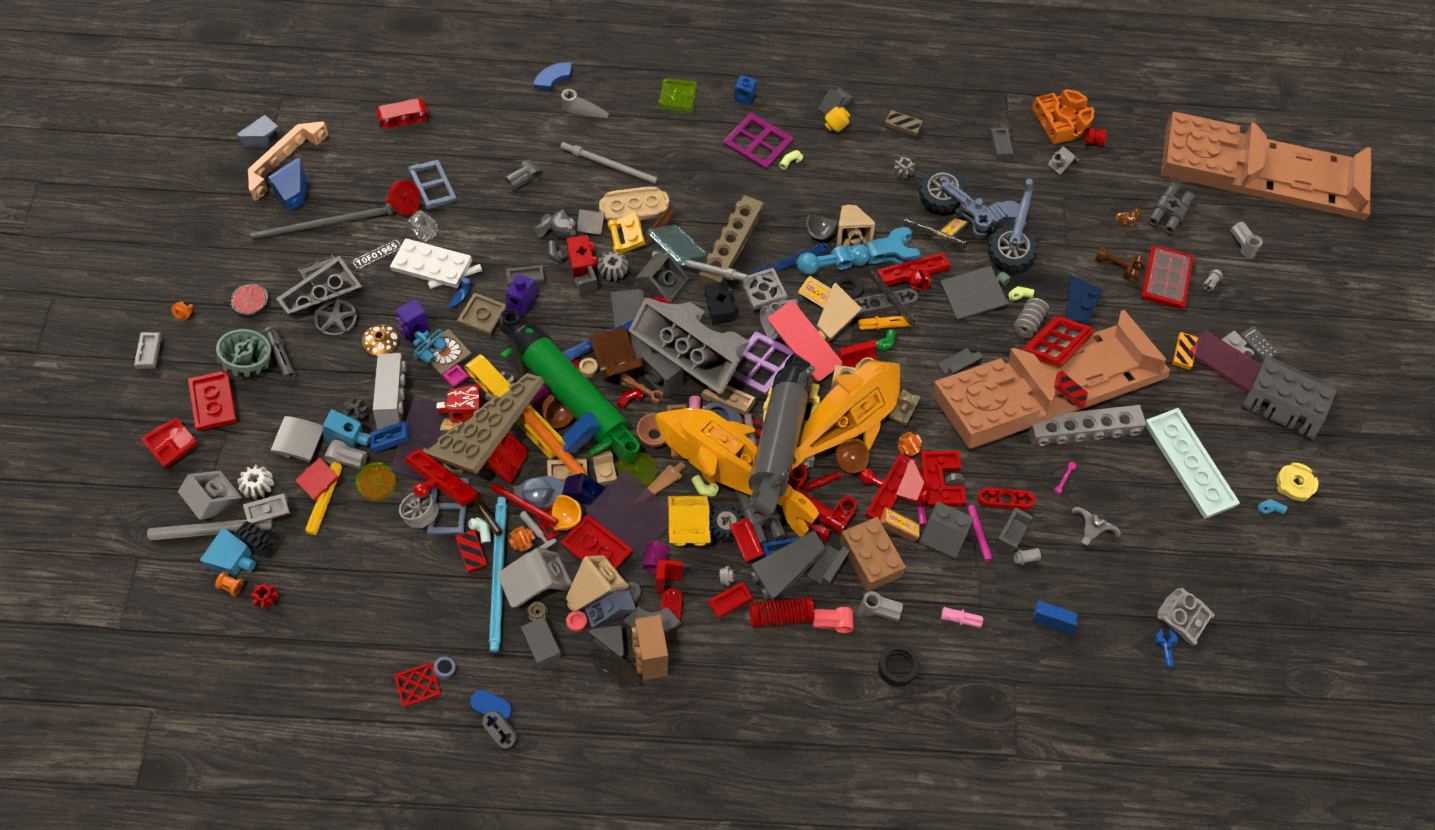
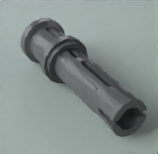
M270 326L262 331V335L269 341L271 352L274 353L284 379L290 380L294 378L296 373L284 350L285 343L279 336L278 327Z

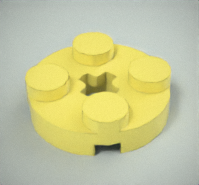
M1291 463L1284 466L1277 475L1278 492L1290 499L1304 502L1317 491V477L1314 478L1312 475L1313 471L1306 465ZM1299 479V483L1302 485H1297L1293 480Z

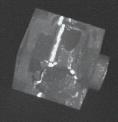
M418 210L407 220L409 231L424 242L433 238L438 232L436 221L421 210Z

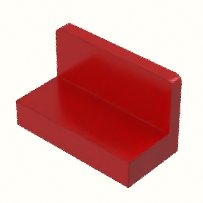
M875 340L840 348L838 357L842 361L841 366L855 368L862 359L867 357L878 361L875 355L877 348Z
M658 559L655 594L662 595L664 593L665 580L682 581L683 562Z

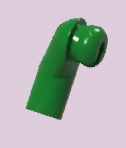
M888 330L886 338L876 341V350L885 351L891 349L894 345L896 332Z

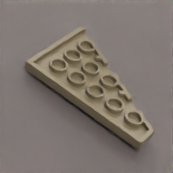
M525 374L516 383L510 385V390L505 394L492 398L482 408L473 412L474 416L465 423L461 421L446 434L440 436L435 445L428 450L425 447L422 451L435 460L477 474L543 385L544 380L536 375Z

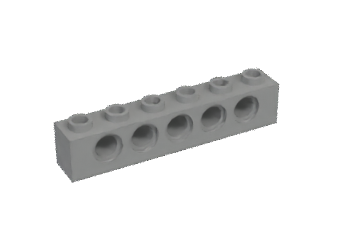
M1134 405L1069 412L1027 428L1031 445L1046 446L1049 443L1064 444L1067 441L1082 442L1086 439L1100 440L1104 437L1119 438L1122 435L1137 436L1145 428L1146 422L1141 406Z

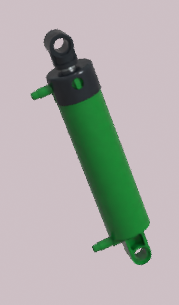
M504 310L501 314L500 330L504 334L510 335L511 338L508 343L509 348L500 353V358L504 359L514 354L534 375L544 380L543 385L577 421L586 412H592L602 428L592 437L598 444L589 450L590 456L610 447L622 461L626 463L634 462L640 445L638 440L627 430L629 422L553 343L551 338L535 322L523 324L520 320V314L516 310Z

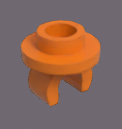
M177 302L172 306L171 310L177 319L186 320L193 312V305L186 306L184 302Z

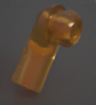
M1135 208L1131 213L1119 212L1116 219L1124 224H1133L1141 215V210Z

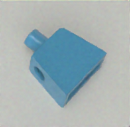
M330 410L323 424L325 442L331 443L332 440L336 439L344 442L348 447L355 448L357 443L367 446L371 436L361 432L360 422L335 410Z
M224 528L221 529L200 559L206 569L219 573L227 572L229 576L236 577L241 569L251 572L256 565V561L250 559L252 552L249 547Z

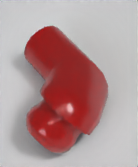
M635 387L625 391L616 404L619 408L624 409L631 399L641 400L644 397V393L640 388Z

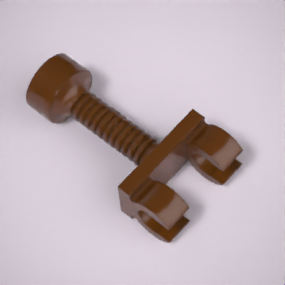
M1102 246L1095 258L1101 262L1107 259V261H1112V263L1125 268L1126 271L1123 278H1127L1130 282H1137L1140 276L1139 271L1131 270L1132 265L1136 269H1142L1146 262L1143 257H1137L1135 254H1133L1130 262L1124 261L1109 254L1108 249Z

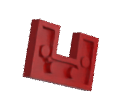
M959 450L921 451V470L930 489V497L926 502V507H935L937 501L949 507L965 506L964 485L945 486L943 471L961 470Z

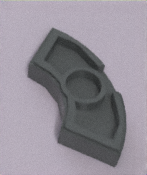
M638 606L636 610L623 620L630 627H635V619L661 615L664 633L673 630L681 624V621L668 607L658 612H648Z

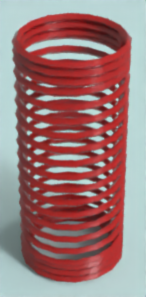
M801 597L800 599L797 598V600L790 598V600L786 599V601L779 599V601L775 600V602L774 600H768V602L764 601V603L763 601L750 602L752 628H759L760 625L763 627V620L765 627H767V623L769 627L771 624L774 626V620L776 626H778V622L780 626L782 624L785 625V620L787 625H789V622L791 625L792 623L796 624V620L797 624H800V622L801 624L803 622L805 624L814 622V605L811 597H805L804 599ZM776 602H777V606H778V616H777ZM765 603H766V607H767V617H766Z

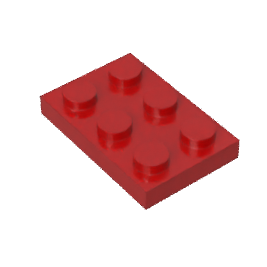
M221 371L188 379L197 432L237 423L229 373Z
M588 514L560 542L562 547L581 562L586 556L604 555L616 570L633 553L632 548Z

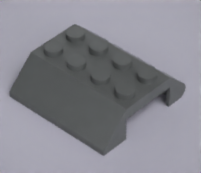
M1264 354L1257 368L1259 370L1241 407L1249 410L1255 399H1257L1251 412L1256 413L1261 403L1265 401L1269 404L1264 410L1262 417L1267 418L1273 407H1275L1269 420L1285 427L1291 415H1293L1287 425V428L1290 430L1294 428L1298 418H1301L1304 422L1300 426L1298 434L1303 435L1306 431L1305 437L1313 440L1326 419L1336 394L1335 386Z

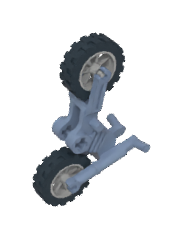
M941 166V168L934 167L933 170H928L926 175L922 176L919 196H921L920 200L922 203L924 202L926 208H931L933 212L939 211V213L954 211L960 217H964L972 223V235L978 240L985 239L990 230L992 232L996 230L991 236L988 249L990 260L995 262V266L1001 267L1004 271L1010 270V272H1015V270H1018L1019 272L1023 268H1028L1033 263L1038 250V242H1036L1035 235L1031 234L1032 231L1024 228L1033 193L1032 179L1026 180L1025 193L1020 204L1015 201L1000 203L997 201L987 207L982 204V199L978 198L975 201L966 194L967 184L965 183V178L961 176L959 171H955L954 168H946V166ZM933 184L937 188H930V186ZM1001 242H1003L1006 246L1000 247Z

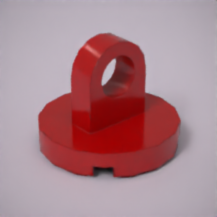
M398 180L391 186L389 195L386 196L385 200L387 203H390L392 209L397 214L403 216L412 215L418 210L420 206L419 198L421 197L419 189L414 182Z

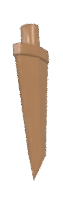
M680 462L675 467L667 466L631 505L646 502L682 478L680 472L686 468L684 463Z

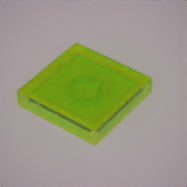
M664 78L659 108L692 112L697 82Z

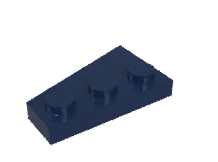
M1070 275L1065 318L1086 325L1103 289Z

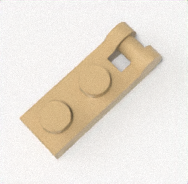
M709 386L701 393V397L704 400L723 404L743 415L748 414L756 402L755 397L730 386H726L723 393L720 394L714 393L715 390Z

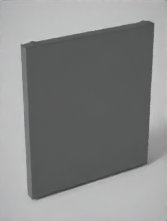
M991 266L940 281L956 320L1008 306V301Z

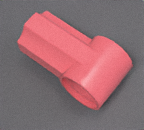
M839 607L835 610L814 609L813 628L835 629L839 633H850L853 631V609L848 607Z

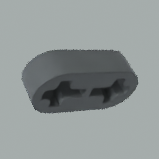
M490 711L484 715L482 720L483 726L500 747L509 748L516 743V731L499 711ZM489 716H496L498 718L496 724L500 727L499 729L495 724L489 725ZM501 730L504 732V734H511V737L509 738L511 741L510 743L508 741H502L504 735L501 733Z

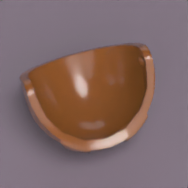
M553 395L548 396L544 400L542 416L552 428H562L573 420L574 417Z
M850 439L841 443L836 449L838 465L848 473L863 471L869 463V451L865 443L860 439Z

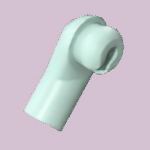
M478 517L470 519L468 523L469 528L480 532L481 543H490V527L487 522Z

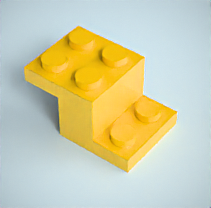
M668 496L669 543H673L675 546H683L686 543H694V545L701 546L710 543L709 502L707 496Z

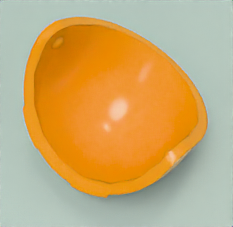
M559 495L555 498L552 516L559 519L556 526H553L554 530H570L580 522L581 507L573 498L566 495Z

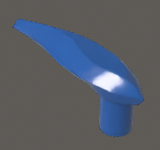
M468 278L462 279V287L455 293L447 308L455 306L467 296L470 291V280Z

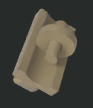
M903 389L894 410L889 416L893 423L906 426L920 400V396L910 394Z

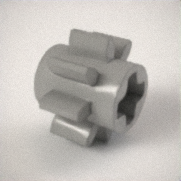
M901 157L899 161H895L893 173H896L898 178L907 179L909 175L913 176L915 163H912L910 158Z

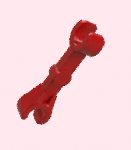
M804 520L808 529L815 531L823 541L828 540L830 537V530L828 528L811 524Z

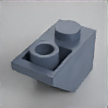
M266 115L257 119L237 134L242 147H269L282 138L279 127Z
M627 590L613 591L585 610L591 627L596 628L625 617L636 610L630 591Z

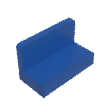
M586 412L562 437L566 443V446L563 448L564 452L577 453L602 428L592 412Z
M1039 600L1037 601L1032 622L1068 634H1072L1078 625V622H1076L1077 613Z

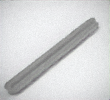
M247 519L149 528L147 530V537L149 540L214 535L219 534L222 528L230 533H235ZM270 519L253 525H256L260 530L272 529L273 522Z

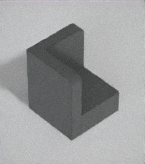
M592 266L588 267V275L574 278L580 297L598 292L597 278Z

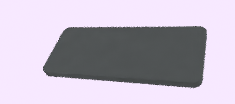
M642 289L611 293L615 327L636 317L644 301ZM631 332L628 333L636 359L641 358L643 353L652 354L650 345Z

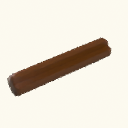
M668 207L644 235L645 245L641 247L647 249L674 217L675 211Z

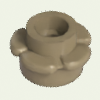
M534 602L528 607L527 613L530 620L535 621L542 617L546 618L548 609L543 603Z

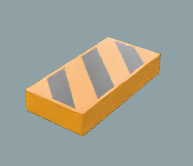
M1180 332L1172 365L1188 370L1192 368L1198 337Z

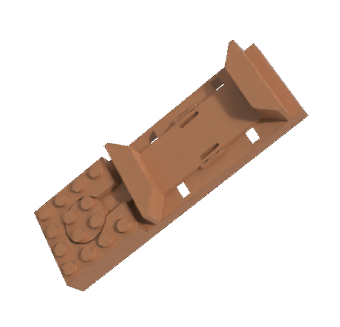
M1173 111L1166 126L1161 176L1366 220L1370 215L1371 148L1367 147L1352 158L1266 139L1267 136L1254 122L1250 124L1245 134H1241L1239 125ZM1267 181L1273 182V190L1266 189ZM1329 195L1335 196L1334 204L1328 203Z
M1122 310L1118 325L1093 333L1062 367L1041 362L1032 353L1012 348L1010 349L1009 361L1006 364L1000 358L934 381L933 397L967 447L972 449L1057 416L1080 410L1054 388L1056 375L1060 371H1063L1088 392L1086 406L1084 407L1086 408L1166 379L1169 376L1170 369L1165 365L1166 358L1127 312ZM1070 342L1061 344L1060 346L1067 347L1070 344ZM1052 349L1048 355L1057 357L1061 352ZM1128 372L1134 380L1129 382L1123 374Z

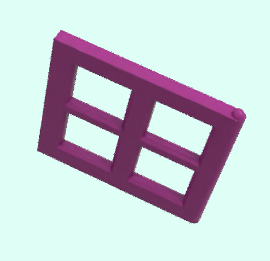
M749 113L722 144L767 170L792 143L794 137L753 113ZM751 121L764 128L757 137L744 130ZM770 132L783 139L777 148L763 141ZM740 133L753 140L746 149L733 142ZM759 144L772 151L766 160L752 153Z

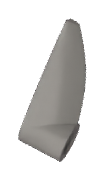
M566 89L561 94L562 107L567 112L598 118H608L609 113L597 105L577 97L576 92L572 89Z

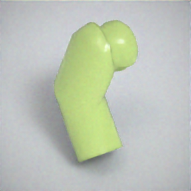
M798 150L790 152L784 156L779 167L786 170L791 161L799 162L803 159V155Z
M1017 286L1009 292V299L1011 301H1018L1022 297L1033 298L1034 289Z
M696 475L691 479L700 495L709 497L717 495L719 491L717 484H704L700 475Z

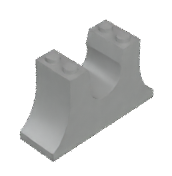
M645 298L629 332L717 393H723L749 341L736 332L727 331L726 333H719L700 323V320L705 311L691 302L668 304L651 298Z

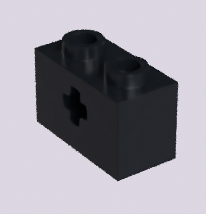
M727 282L705 285L704 296L712 325L734 322V314H737L735 303L731 301L733 294L731 288H728Z

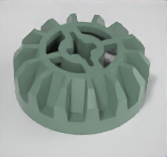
M239 329L224 334L217 342V363L223 367L225 372L229 373L232 371L233 375L237 377L239 373H244L245 377H249L250 372L257 375L261 370L268 367V362L271 360L270 343L265 336L253 330ZM253 354L257 357V363L253 362Z

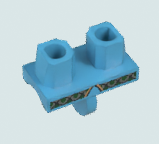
M438 329L427 339L430 335L427 330L423 334L417 331L414 334L416 340L413 344L416 347L420 343L421 345L414 351L415 354L412 357L415 360L420 358L428 364L435 356L429 350L432 346L438 352H441L447 346L446 341L442 337L443 332Z

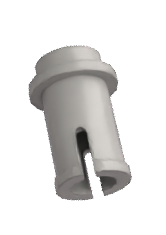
M1217 269L1210 271L1209 277L1202 284V288L1206 291L1209 287L1207 292H1211L1215 285L1223 279L1222 272Z
M1038 548L1025 551L1019 549L1017 552H1014L1013 558L1016 564L1024 565L1026 562L1039 561L1041 553Z

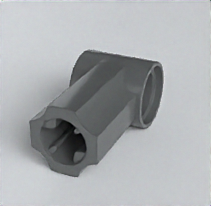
M527 159L522 162L519 169L505 176V181L511 190H515L529 181L531 183L538 181L542 176V171L532 160Z

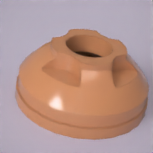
M657 413L644 416L637 425V434L640 441L650 447H659L666 444L655 421ZM657 431L660 437L652 439L649 437V433Z

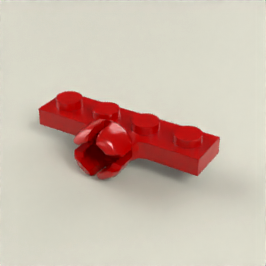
M939 253L878 269L877 276L884 287L907 281L913 290L920 292L921 289L918 285H920L922 290H926L931 285L932 278L930 275L950 270L951 264L944 253Z

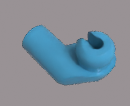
M1268 499L1258 505L1259 513L1264 515L1273 511L1284 515L1287 510V506L1272 499Z

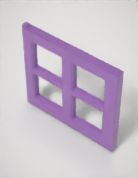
M756 331L748 340L749 344L740 359V362L744 358L756 364L747 376L734 371L731 378L766 396L769 389L773 386L775 375L780 369L784 368L787 359L793 352L789 347ZM758 341L770 346V349L762 358L749 352ZM775 350L788 355L779 367L767 361ZM761 367L774 373L765 385L752 379Z

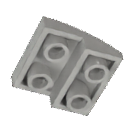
M285 416L270 451L287 458L293 456L310 463L323 431V426L307 420Z

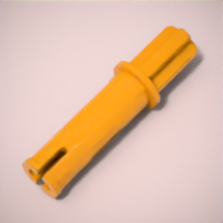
M875 316V318L860 319L858 327L860 330L876 329V331L883 328L907 327L913 325V316L882 318Z

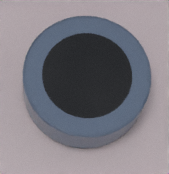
M441 657L435 661L433 672L437 678L449 679L454 674L455 663L451 658Z

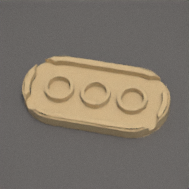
M652 186L611 191L605 194L599 202V211L604 213V219L607 221L618 220L635 212L639 215L640 220L658 218L669 207L667 193L661 191L660 188Z

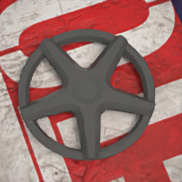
M339 298L322 304L315 310L314 323L317 329L323 334L338 336L348 332L355 325L357 319L355 308L349 302ZM334 304L332 312L323 311L325 307ZM340 304L348 306L352 311L340 312ZM319 315L328 319L322 327L318 324ZM354 316L352 324L346 329L343 323L344 318ZM332 325L338 326L342 332L329 333L325 330Z

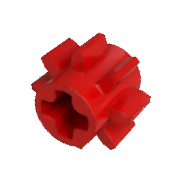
M266 582L263 585H255L254 593L250 594L251 598L254 599L253 604L255 607L261 605L263 610H265L266 607L275 606L274 601L279 596L275 593L276 588L274 585L268 587Z

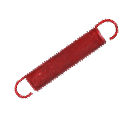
M835 471L806 483L805 489L811 491L840 479L839 473L841 472Z

